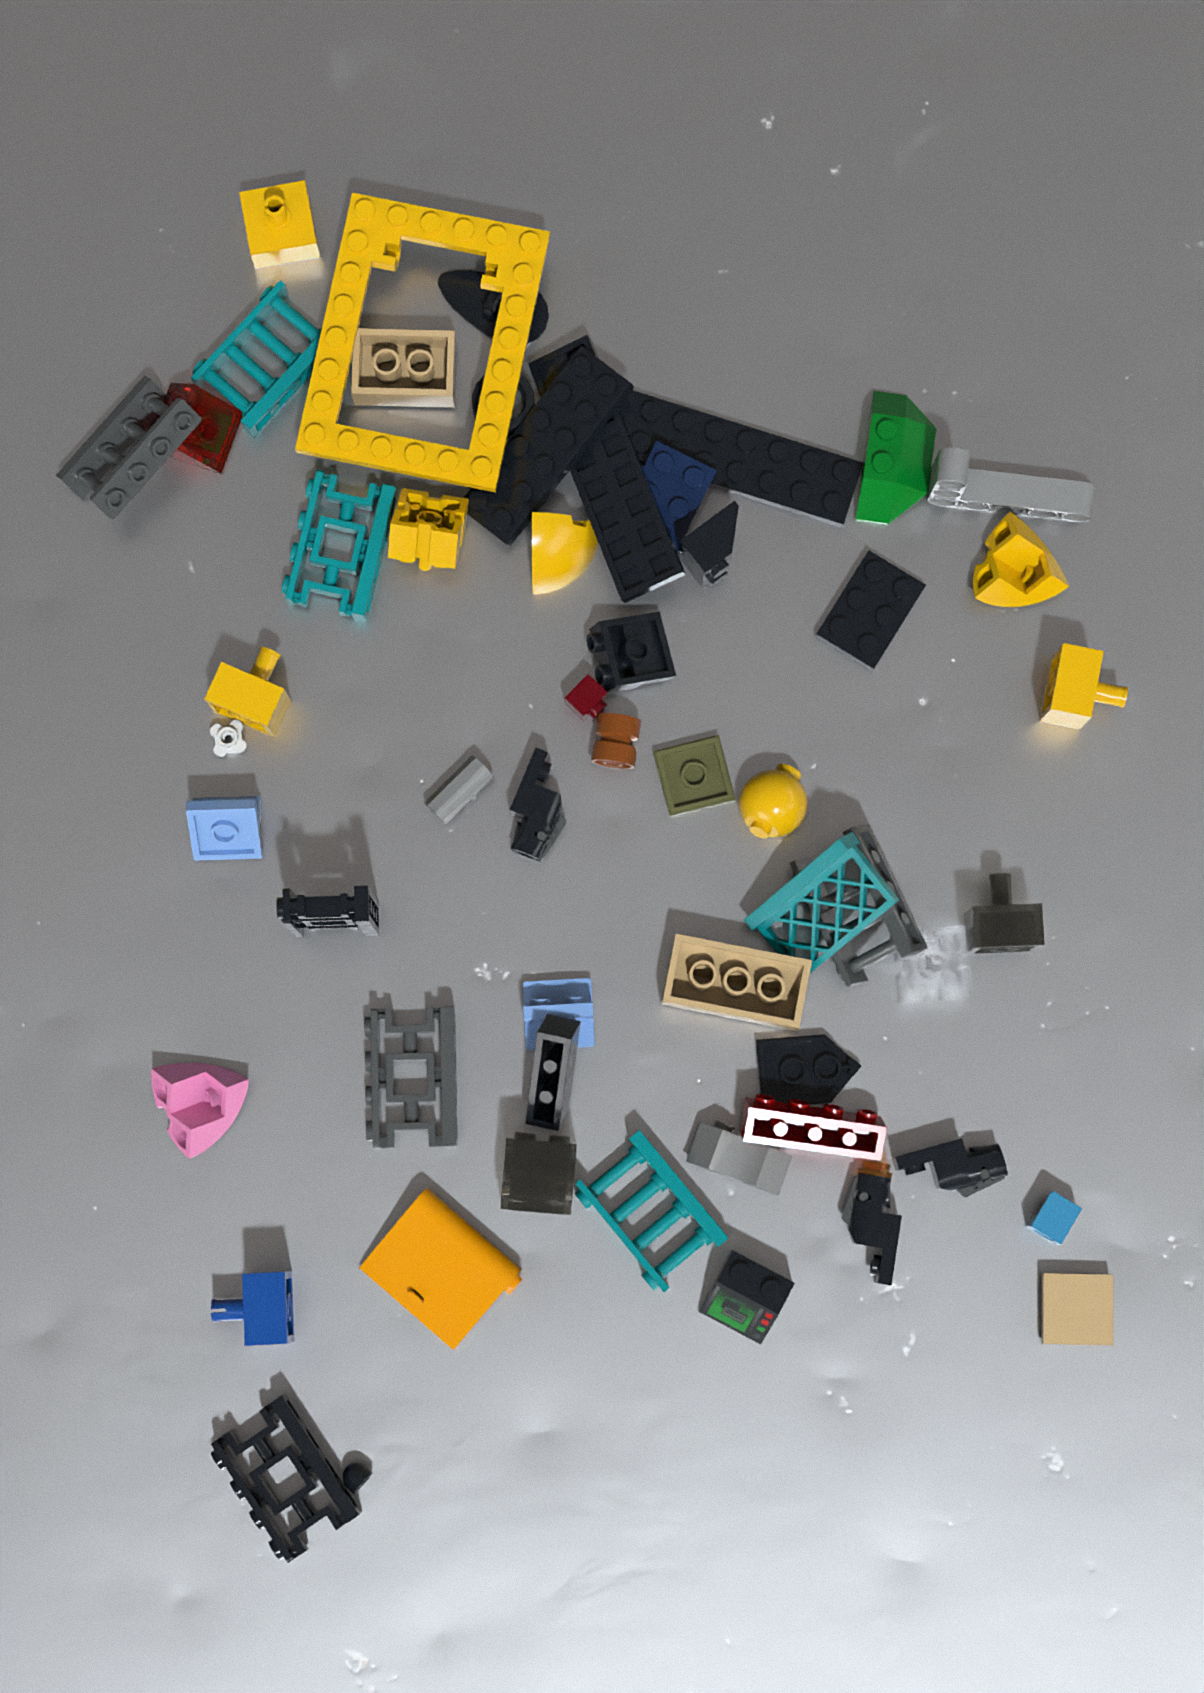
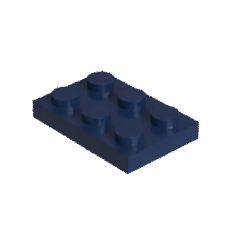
M656 441L643 469L678 553L680 540L687 535L717 470Z

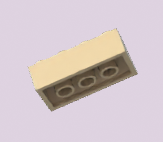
M675 934L661 1005L797 1031L800 1027L812 960Z

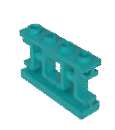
M317 470L315 479L309 478L307 484L306 498H309L307 511L302 510L299 516L298 530H301L299 543L294 542L291 548L290 562L294 564L291 575L286 574L284 577L282 594L286 595L285 599L288 605L295 606L297 604L304 608H308L311 592L341 599L339 607L340 616H350L356 621L367 623L390 531V523L398 498L397 489L391 485L383 484L381 487L375 483H370L366 498L336 492L339 483L338 476L334 474L327 475L324 471ZM327 487L326 500L342 504L339 518L335 519L320 515L316 529L315 524L324 488ZM377 498L379 501L370 538L366 540L367 526L352 523L354 510L359 508L373 511ZM327 528L357 535L350 563L320 556ZM311 551L309 559L311 565L326 568L323 583L304 580L302 592L299 593L308 552ZM360 562H362L363 566L352 605L350 604L352 598L351 590L336 587L339 571L357 575Z

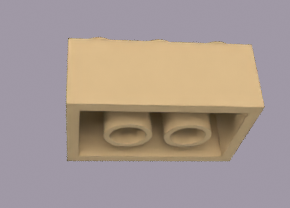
M358 328L352 358L351 395L354 405L455 408L457 345L455 331Z

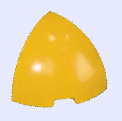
M1011 511L996 525L985 541V545L989 550L984 562L975 565L973 575L975 598L984 603L1001 607H1021L1039 603L1054 597L1069 587L1059 564L1045 544L1029 526Z
M532 512L533 594H544L559 590L573 582L586 570L598 547V540L590 520L573 521L571 515Z

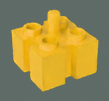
M402 488L397 509H395L390 523L388 558L397 559L404 563H412L419 558L418 567L423 571L430 570L432 566L455 569L459 550L466 533L469 499L443 494L441 499L429 497V492Z

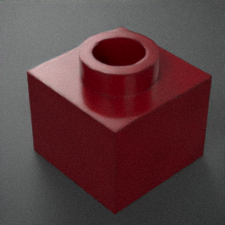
M587 674L564 698V702L583 722L589 717L594 720L608 706L605 703L608 698V692Z

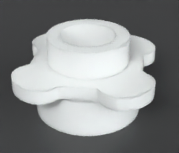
M233 720L227 725L214 724L211 727L210 734L214 737L215 741L213 751L217 756L223 757L226 753H242L246 750L247 743L243 740L241 733L244 727L240 721ZM228 735H230V736H231V740H230V741H226V740H225V737L228 736Z

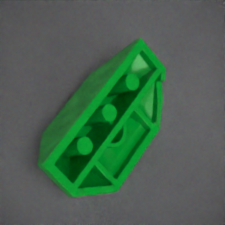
M873 390L855 521L889 525L928 493L937 428L907 395Z

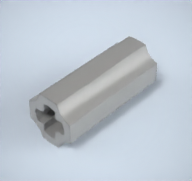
M471 755L424 804L446 825L494 776L483 763Z

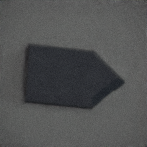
M825 1034L756 1040L760 1094L772 1096L776 1102L789 1103L790 1099H799L809 1102V1105L831 1103L861 1068V1065L856 1060L846 1054Z

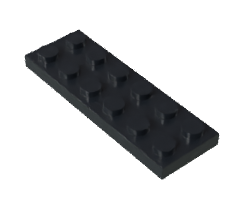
M580 346L506 442L496 493L470 488L463 497L469 499L467 514L507 546L511 547L532 520V512L539 511L633 390V384L583 346Z

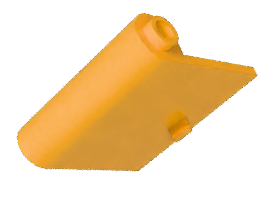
M428 1187L416 1198L359 1267L453 1350L502 1292L505 1291L510 1295L523 1280L518 1275L522 1269Z

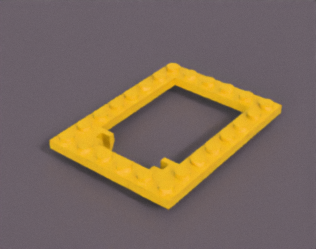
M352 193L295 446L296 453L496 493L550 240V231ZM402 240L486 256L485 275H482L481 289L502 293L469 450L337 424L371 269L374 267L395 272L400 262Z

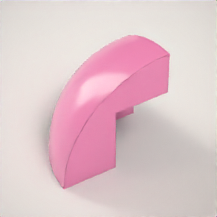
M188 1062L166 1064L151 1068L152 1089L156 1106L166 1110V1115L170 1119V1126L167 1128V1132L176 1146L189 1159L204 1152L222 1137L236 1119L244 1103L249 1079L233 1070L212 1064Z

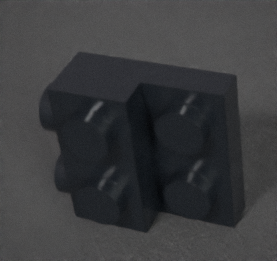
M660 612L599 621L589 629L590 633L586 639L587 647L590 653L596 654L598 666L595 668V678L600 686L604 685L608 693L635 689L642 684L671 680L676 677Z

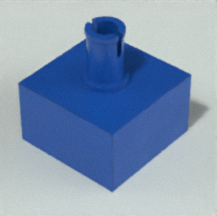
M292 1271L242 1274L243 1299L211 1300V1309H226V1312L211 1313L212 1322L244 1321L245 1346L288 1344L295 1341Z

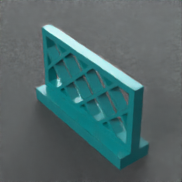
M853 832L838 839L744 919L752 931L758 928L778 954L795 957L796 948L811 950L810 960H812L810 974L900 900L857 847L861 842ZM851 858L861 868V880L845 878V863ZM838 870V875H837V876H831L833 873H835V872ZM824 881L837 883L836 900L821 898V884ZM844 884L860 886L859 904L844 902ZM867 888L878 889L887 901L880 907L866 905ZM814 890V896H813V897H812V896H807V895H809V894ZM800 901L813 903L812 920L797 918V908ZM820 904L836 907L835 924L820 921ZM843 908L859 910L858 925L856 927L842 925ZM788 911H790V917L784 916ZM866 912H872V914H870L866 918ZM777 921L789 923V940L778 938L771 929V926ZM797 924L812 927L811 943L796 941ZM819 928L835 930L834 945L832 947L818 945ZM842 932H847V934L842 938ZM818 952H824L820 957H818Z

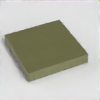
M719 735L653 751L669 818L736 801Z

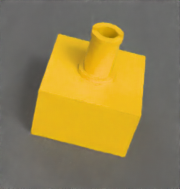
M305 180L239 192L250 255L255 269L320 257Z
M1063 643L1052 656L1040 722L1081 729L1092 717L1094 702L1119 706L1120 708L1125 706L1128 687L1098 682L1104 651Z
M261 646L250 673L221 662L204 700L213 712L232 720H238L243 725L275 738L291 703L284 688L268 682L281 655Z

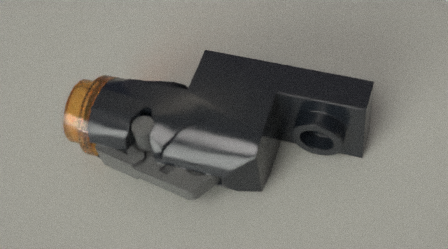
M863 1160L862 1168H858L857 1176L853 1180L841 1219L849 1226L852 1244L879 1248V1254L872 1255L870 1275L875 1276L874 1283L892 1285L902 1216L887 1213V1208L891 1209L890 1184L892 1173H889L890 1164Z

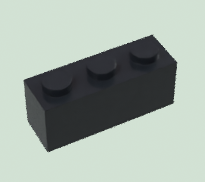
M547 1014L538 1029L525 1124L555 1131L560 1130L569 1111L581 1021Z

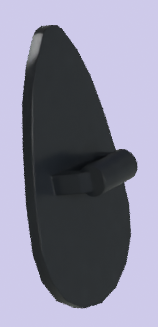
M457 270L441 274L438 278V287L448 304L465 321L493 340L502 293L481 289L482 275H485V272ZM538 292L527 346L541 337L546 330L549 320L548 306L540 292Z

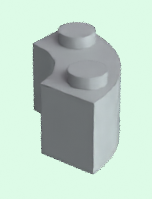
M715 1121L714 1126H710L700 1122L686 1162L735 1179L749 1186L779 1195L792 1159L791 1155L779 1151L780 1146L745 1142L741 1136L733 1134L735 1127Z

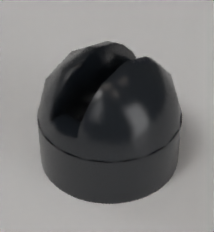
M351 1463L343 1471L344 1485L355 1494L373 1473L363 1464Z

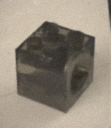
M514 1132V1139L506 1138L500 1209L571 1215L577 1144H571V1138L568 1136L549 1135V1142L536 1141V1135L532 1133Z

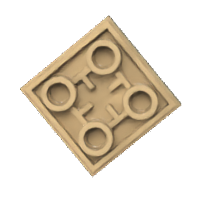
M1042 1273V1344L1113 1345V1275Z

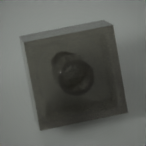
M1011 873L990 874L992 905L972 906L963 914L966 955L1034 952L1044 946L1042 903L1012 904Z

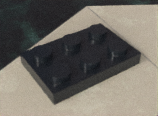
M868 550L815 637L873 672L926 584Z

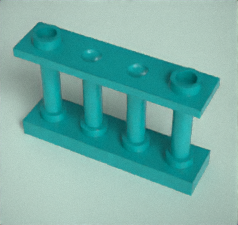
M281 280L274 287L271 285L262 293L259 299L260 303L208 359L204 358L196 364L191 376L194 387L198 391H201L209 383L243 412L242 426L253 438L264 429L311 377L322 328L317 329L285 301L289 294L286 285ZM275 310L310 339V345L302 354L300 352L295 353L262 325ZM252 335L256 336L287 363L288 369L280 378H273L240 349ZM230 359L265 388V394L258 402H250L218 374L220 369Z
M639 1130L628 1139L632 1144L628 1148V1154L588 1187H586L581 1179L578 1180L575 1185L579 1190L574 1194L587 1210L593 1205L646 1270L641 1276L653 1291L660 1287L665 1292L669 1289V1286L663 1279L704 1244L708 1246L713 1242L716 1247H719L728 1237ZM646 1161L654 1171L650 1175L651 1180L609 1214L596 1198L637 1163L642 1165ZM668 1188L676 1197V1200L672 1202L674 1206L631 1241L618 1225L658 1191L664 1192ZM691 1215L699 1225L694 1230L696 1233L653 1268L641 1254V1251L682 1217L686 1219Z

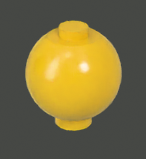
M778 764L775 770L769 769L755 774L744 785L739 799L740 813L744 822L750 828L751 833L764 839L768 837H782L793 832L802 823L806 815L808 802L805 789L799 782L802 777L801 773L794 767L787 764Z

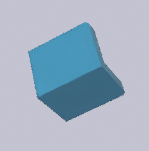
M1050 1192L1039 1212L1031 1216L1026 1227L1055 1245H1061L1082 1208L1058 1193Z

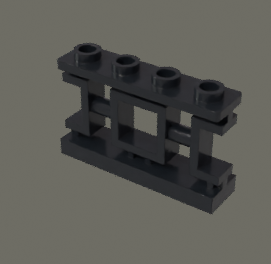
M354 886V897H349L347 893L340 894V896H296L290 888L283 889V897H277V919H281V923L297 938H304V928H309L310 931L342 928L359 930L360 928L365 936H379V902L369 886Z
M283 1394L259 1410L268 1425L266 1428L242 1444L234 1432L230 1430L211 1443L214 1449L211 1452V1456L221 1470L226 1468L232 1476L233 1480L230 1482V1485L240 1500L246 1498L253 1510L249 1514L255 1525L260 1530L265 1528L272 1538L268 1543L275 1556L279 1560L284 1557L286 1562L290 1563L309 1549L300 1536V1533L325 1516L328 1517L334 1528L338 1530L344 1524L360 1515L362 1511L287 1395ZM274 1413L278 1415L302 1452V1455L299 1456L292 1444L277 1455L265 1439V1436L280 1427L273 1416ZM227 1445H230L236 1456L253 1445L264 1462L249 1473V1476L256 1485L255 1487L251 1485L227 1448ZM288 1456L306 1483V1486L279 1504L261 1476V1473ZM313 1472H315L341 1514L338 1515L331 1504L316 1514L313 1513L304 1499L305 1495L319 1486L312 1476ZM265 1505H269L275 1516L292 1505L303 1522L287 1533L294 1544L293 1547H291Z

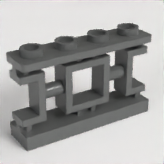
M454 1006L426 1008L427 1025L393 1026L392 1008L371 1009V1017H365V1038L371 1037V1051H365V1071L371 1072L372 1086H366L365 1089L366 1107H372V1120L366 1121V1140L373 1141V1148H395V1131L429 1130V1147H458L456 1023ZM435 1019H440L441 1066H435L434 1052L417 1053V1033H435ZM380 1020H385L386 1034H403L404 1053L386 1054V1068H381ZM427 1061L428 1094L395 1095L394 1062ZM436 1088H441L442 1136H437L436 1122H419L418 1102H436ZM381 1089H386L387 1103H404L405 1123H387V1137H382Z

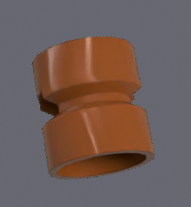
M599 713L595 734L601 739L594 743L591 762L604 767L633 769L637 752L631 743L639 739L641 720L623 714Z

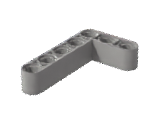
M958 447L941 448L931 467L928 502L933 505L1005 514L1011 511L1015 515L1075 522L1090 521L1092 517L1094 485L1088 482L968 468L970 452Z

